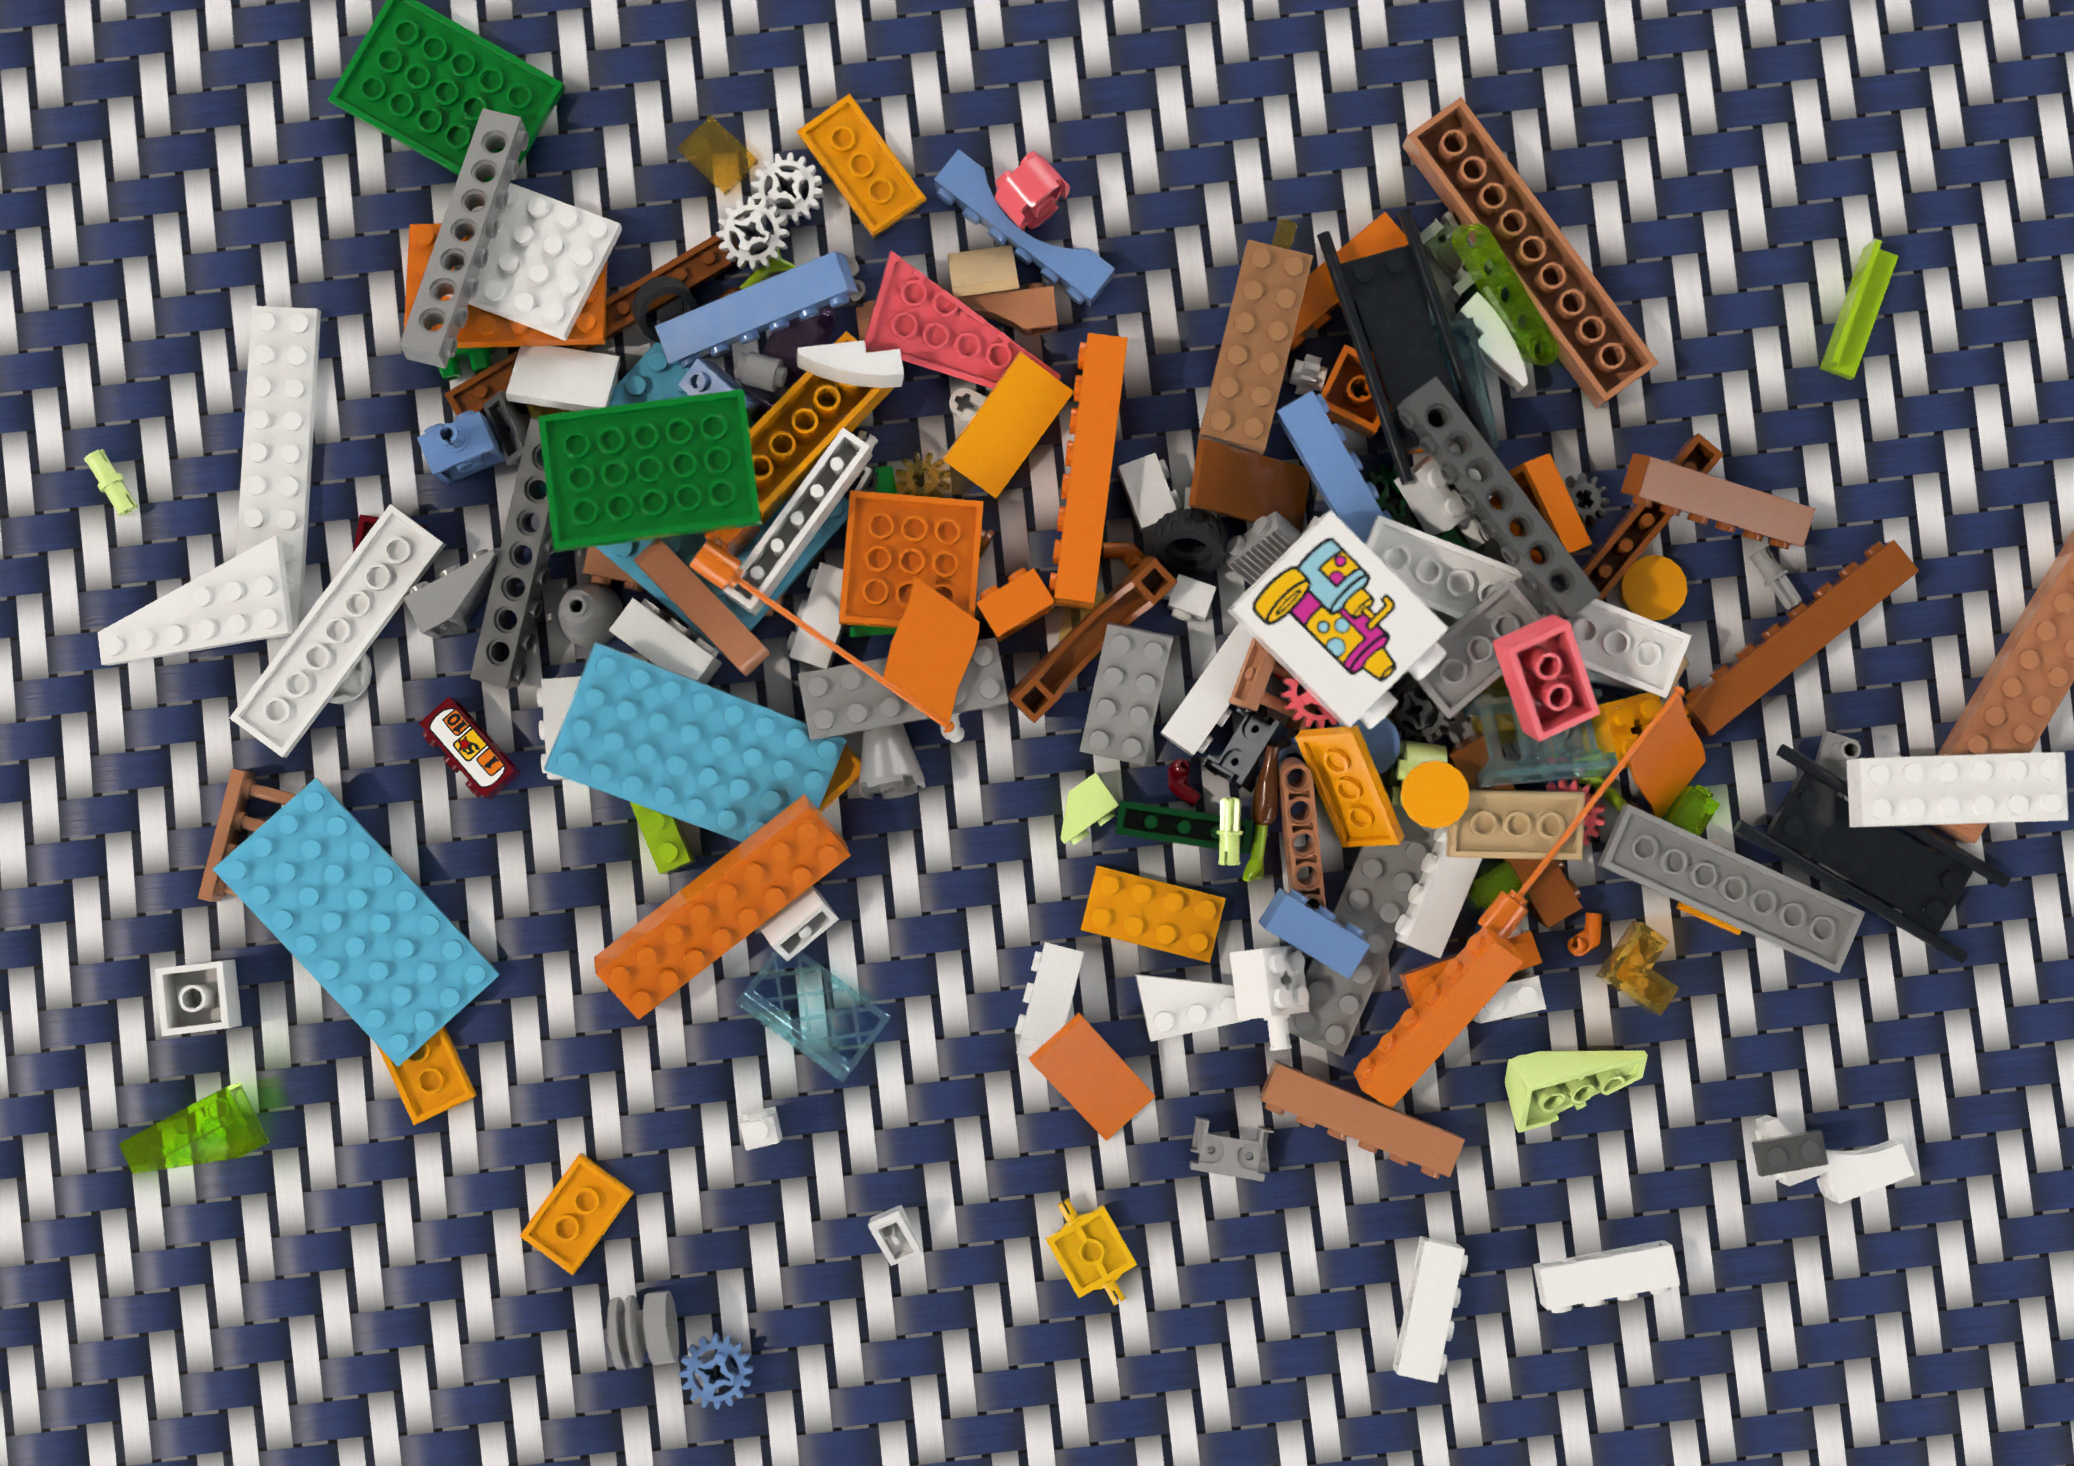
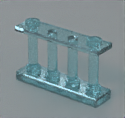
M1601 689L1592 690L1596 701L1602 696ZM1492 694L1479 695L1463 711L1465 717L1480 716L1490 761L1477 774L1479 787L1606 776L1618 764L1615 752L1602 753V750L1598 749L1591 718L1578 724L1585 751L1582 755L1571 756L1566 751L1563 733L1560 732L1549 737L1553 755L1550 758L1539 759V756L1534 753L1531 737L1522 731L1511 696L1494 698ZM1512 713L1521 758L1519 761L1507 762V758H1503L1494 715Z

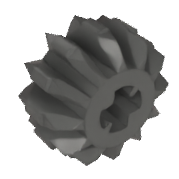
M1580 473L1577 481L1571 475L1565 478V487L1584 527L1586 523L1592 528L1597 525V518L1603 519L1607 515L1602 507L1608 506L1610 499L1601 498V495L1608 489L1606 486L1597 489L1595 486L1598 483V477L1594 476L1587 483L1586 474ZM1580 495L1585 497L1583 501L1585 506L1582 508L1577 506L1579 502L1577 497Z

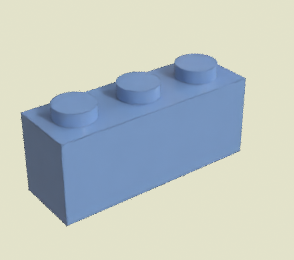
M1279 888L1258 922L1267 931L1350 979L1371 946L1363 938L1365 932L1350 922H1347L1345 926L1336 922L1337 915L1322 905L1317 910L1307 904L1309 898L1292 888L1288 893Z

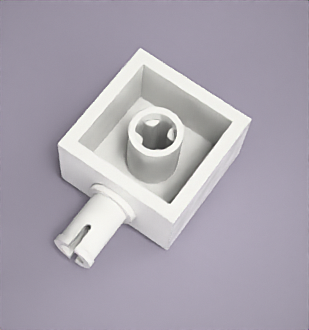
M1455 442L1448 443L1449 450L1455 455H1460L1459 445ZM1427 455L1411 467L1415 482L1402 486L1399 477L1394 480L1425 533L1435 535L1451 530L1458 525L1471 549L1481 546L1490 539L1474 515V510L1470 511L1460 499L1461 493L1456 486L1444 479L1439 469L1441 466L1433 456ZM1469 468L1470 478L1475 482H1481L1480 473L1473 468Z
M1283 946L1230 953L1238 1020L1264 1018V1021L1268 1022L1270 1051L1291 1049L1292 1045L1290 1044L1287 1018H1290V1014L1309 1012V992L1306 988L1305 960L1302 951L1294 946Z

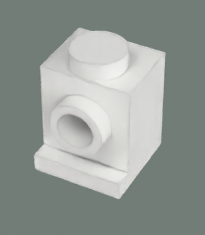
M776 1106L742 1114L744 1121L740 1124L746 1151L777 1144L783 1139Z

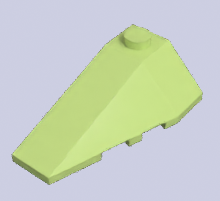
M1645 1050L1537 1051L1508 1059L1504 1082L1517 1131L1521 1133L1549 1125L1559 1120L1558 1113L1572 1106L1579 1110L1587 1106L1585 1101L1589 1100L1592 1096L1600 1092L1603 1095H1609L1643 1078L1648 1057Z

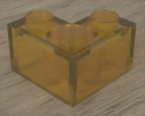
M1638 921L1630 923L1596 974L1597 978L1649 1013L1659 1016L1663 1014L1679 987L1651 969L1669 943V940L1643 922Z

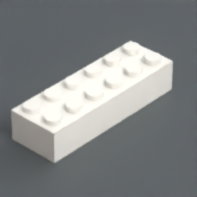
M2065 752L1859 758L1846 760L1850 827L2068 820Z

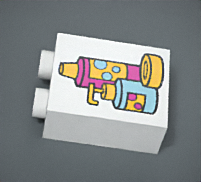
M1332 511L1322 514L1227 610L1341 725L1351 727L1359 720L1368 730L1372 729L1398 703V700L1388 689L1406 671L1417 681L1421 680L1447 654L1436 641L1449 628Z

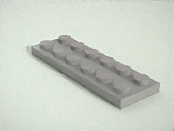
M996 638L977 641L974 653L958 687L952 715L1007 705L1009 703ZM887 657L862 663L883 677ZM853 664L798 674L810 741L931 719Z

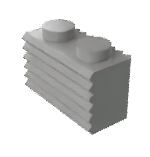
M1274 511L1267 517L1262 516L1254 522L1249 531L1242 536L1237 535L1228 542L1226 548L1227 565L1252 586L1301 537V533L1277 511Z

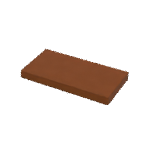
M1208 439L1198 440L1188 506L1254 523L1262 516L1267 517L1274 511H1277L1302 534L1310 475L1303 466Z

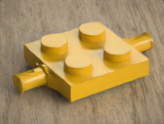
M1070 1198L1064 1200L1069 1212L1061 1201L1057 1204V1207H1059L1066 1223L1061 1229L1045 1238L1078 1298L1093 1290L1104 1288L1113 1305L1119 1304L1113 1291H1115L1120 1302L1125 1300L1126 1297L1116 1281L1124 1272L1136 1266L1137 1262L1104 1204L1089 1213L1078 1215Z

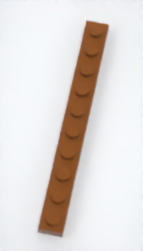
M732 234L733 244L736 250L739 251V244ZM714 235L606 298L605 341L637 323L633 317V299L642 284L652 278L662 276L677 278L686 284L691 291L736 265L738 258L732 263L726 259L730 250L722 252L719 249V245L725 242V240L719 239ZM674 294L659 296L648 306L647 316L680 297ZM565 345L556 347L589 351L598 345ZM519 350L444 393L456 416L470 410H474L475 413L478 411L484 413L483 404L498 392L507 390Z

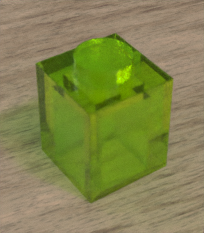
M1698 784L1695 787L1687 786L1674 801L1663 820L1700 837L1720 806V803L1712 799L1714 794L1705 787Z
M1501 861L1474 877L1471 884L1472 889L1468 891V894L1477 908L1482 906L1484 910H1487L1502 890L1507 894L1511 889L1518 892L1522 885L1508 861Z

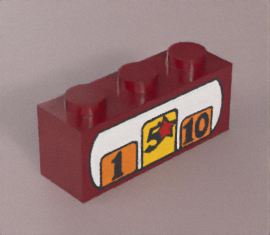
M448 697L419 722L425 730L422 733L424 739L432 747L436 748L439 746L447 755L443 758L446 764L454 772L458 773L461 771L468 779L465 783L466 786L478 798L483 796L484 798L492 799L522 773L456 698Z

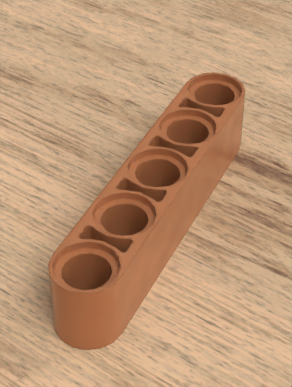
M660 538L652 541L633 559L641 570L745 677L771 654Z
M1289 757L1281 761L1277 768L1289 892L1293 888L1306 897L1315 899L1313 908L1317 910L1320 905L1326 908L1313 776L1302 760L1296 757ZM1292 769H1302L1300 779L1295 782L1287 781V776ZM1295 802H1305V808L1301 813L1291 814V807ZM1298 835H1309L1305 845L1300 847L1294 846V840ZM1302 867H1312V872L1308 877L1304 879L1297 878V874Z

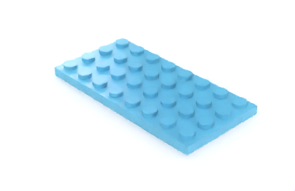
M595 642L544 769L547 772L743 842L804 794L819 809L847 739L843 736H835L810 741L808 726L804 721Z
M318 778L310 782L213 868L215 873L398 1067L501 975Z

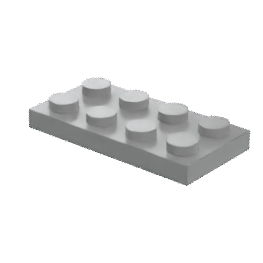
M1507 579L1436 641L1447 654L1425 677L1419 681L1415 678L1414 680L1444 716L1450 719L1503 674L1492 641L1542 619V616L1513 581Z
M1108 622L1079 752L1144 766L1173 636Z

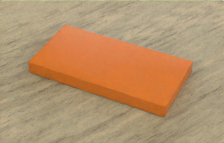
M1080 1013L1075 1015L1028 1058L1106 1141L1156 1097Z

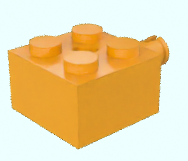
M1646 692L1597 705L1600 714L1584 721L1598 774L1613 771L1662 708L1659 696Z

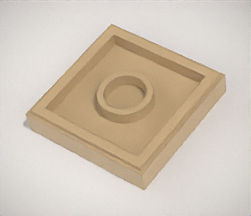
M1012 245L947 254L954 297L1019 288Z

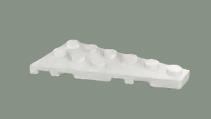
M274 535L99 631L98 640L101 665L111 666L292 635L294 631L282 536Z

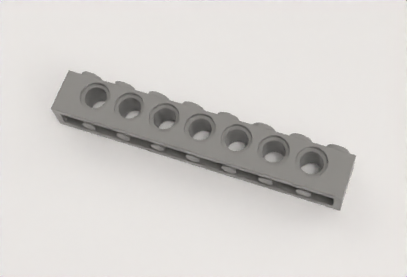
M482 108L399 344L408 360L446 369L449 358H453L456 354L458 345L456 337L459 329L463 328L467 322V306L470 297L474 298L477 293V277L480 268H484L487 264L489 254L487 248L490 239H494L497 235L500 210L505 209L507 206L510 181L516 179L519 169L518 158L520 152L525 151L528 145L529 134L525 130L521 117ZM503 148L501 152L492 153L496 149ZM494 177L491 181L482 182L485 178ZM484 206L479 211H472L475 207ZM473 235L470 240L461 241L465 236ZM463 265L461 269L451 271L454 266ZM453 294L449 300L441 301L443 296ZM443 324L439 330L430 331L434 325Z

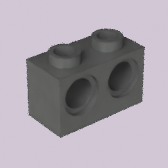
M500 391L483 404V408L507 466L519 464L521 461L530 418H538V416L543 414L540 406L507 401L506 391Z

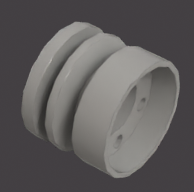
M669 1290L647 1293L644 1297L642 1310H640L634 1295L628 1296L625 1304L621 1297L610 1299L608 1305L607 1339L613 1362L618 1371L627 1370L630 1366V1360L635 1368H641L645 1351L648 1352L650 1361L654 1366L677 1362L679 1356V1330L675 1304Z

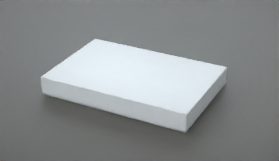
M520 346L506 391L507 401L571 411L609 407L621 364L620 356L556 346Z

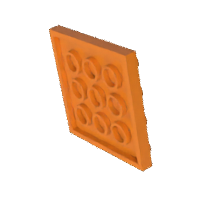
M850 490L839 624L897 629L909 601L913 575L975 618L984 501Z

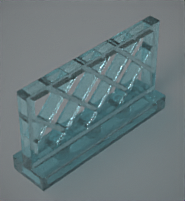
M775 950L746 990L736 1000V1005L841 1083H844L891 1017L802 951L795 955L797 957L798 970L779 973L777 959L780 954ZM801 961H803L811 968L802 969ZM774 964L775 974L766 975ZM818 972L824 978L825 990L806 993L803 974ZM799 975L802 993L782 996L779 977ZM776 978L778 997L764 999L754 992L761 980ZM828 980L838 988L829 989ZM845 992L848 994L852 1010L832 1012L830 993ZM826 994L829 1013L809 1016L806 997ZM803 998L805 1017L793 1019L788 1017L784 1013L783 1001ZM855 1000L865 1008L856 1009ZM779 1001L780 1010L773 1006L771 1002ZM871 1011L881 1019L874 1030L859 1032L857 1013ZM853 1014L855 1033L836 1036L833 1017ZM829 1018L832 1037L819 1039L811 1033L810 1020ZM806 1021L807 1030L796 1022ZM869 1035L867 1040L861 1046L860 1036ZM856 1037L858 1052L849 1062L838 1053L837 1040ZM833 1041L834 1050L823 1042Z

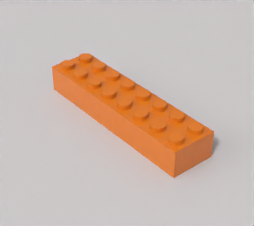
M1088 333L1087 343L1080 342L1077 369L1083 370V375H1076L1073 402H1079L1078 408H1072L1069 434H1074L1075 438L1074 441H1067L1065 466L1071 467L1070 474L1063 473L1061 499H1067L1066 507L1059 506L1057 531L1063 533L1062 540L1055 539L1053 564H1058V572H1051L1049 593L1054 597L1055 606L1092 610L1094 608L1128 337Z
M802 795L594 957L595 974L638 1020L849 858L851 854L846 841L807 795Z

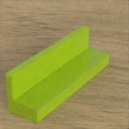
M1874 239L1862 250L1820 366L1821 370L1848 380L1855 378L1898 259V255L1881 250L1882 241Z

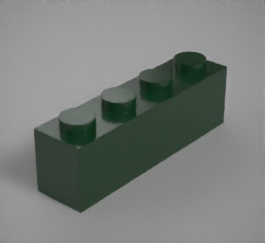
M1120 800L1114 834L1219 850L1220 834H1216V830H1220V815ZM1240 819V830L1243 831V835H1240L1241 854H1249L1253 820Z

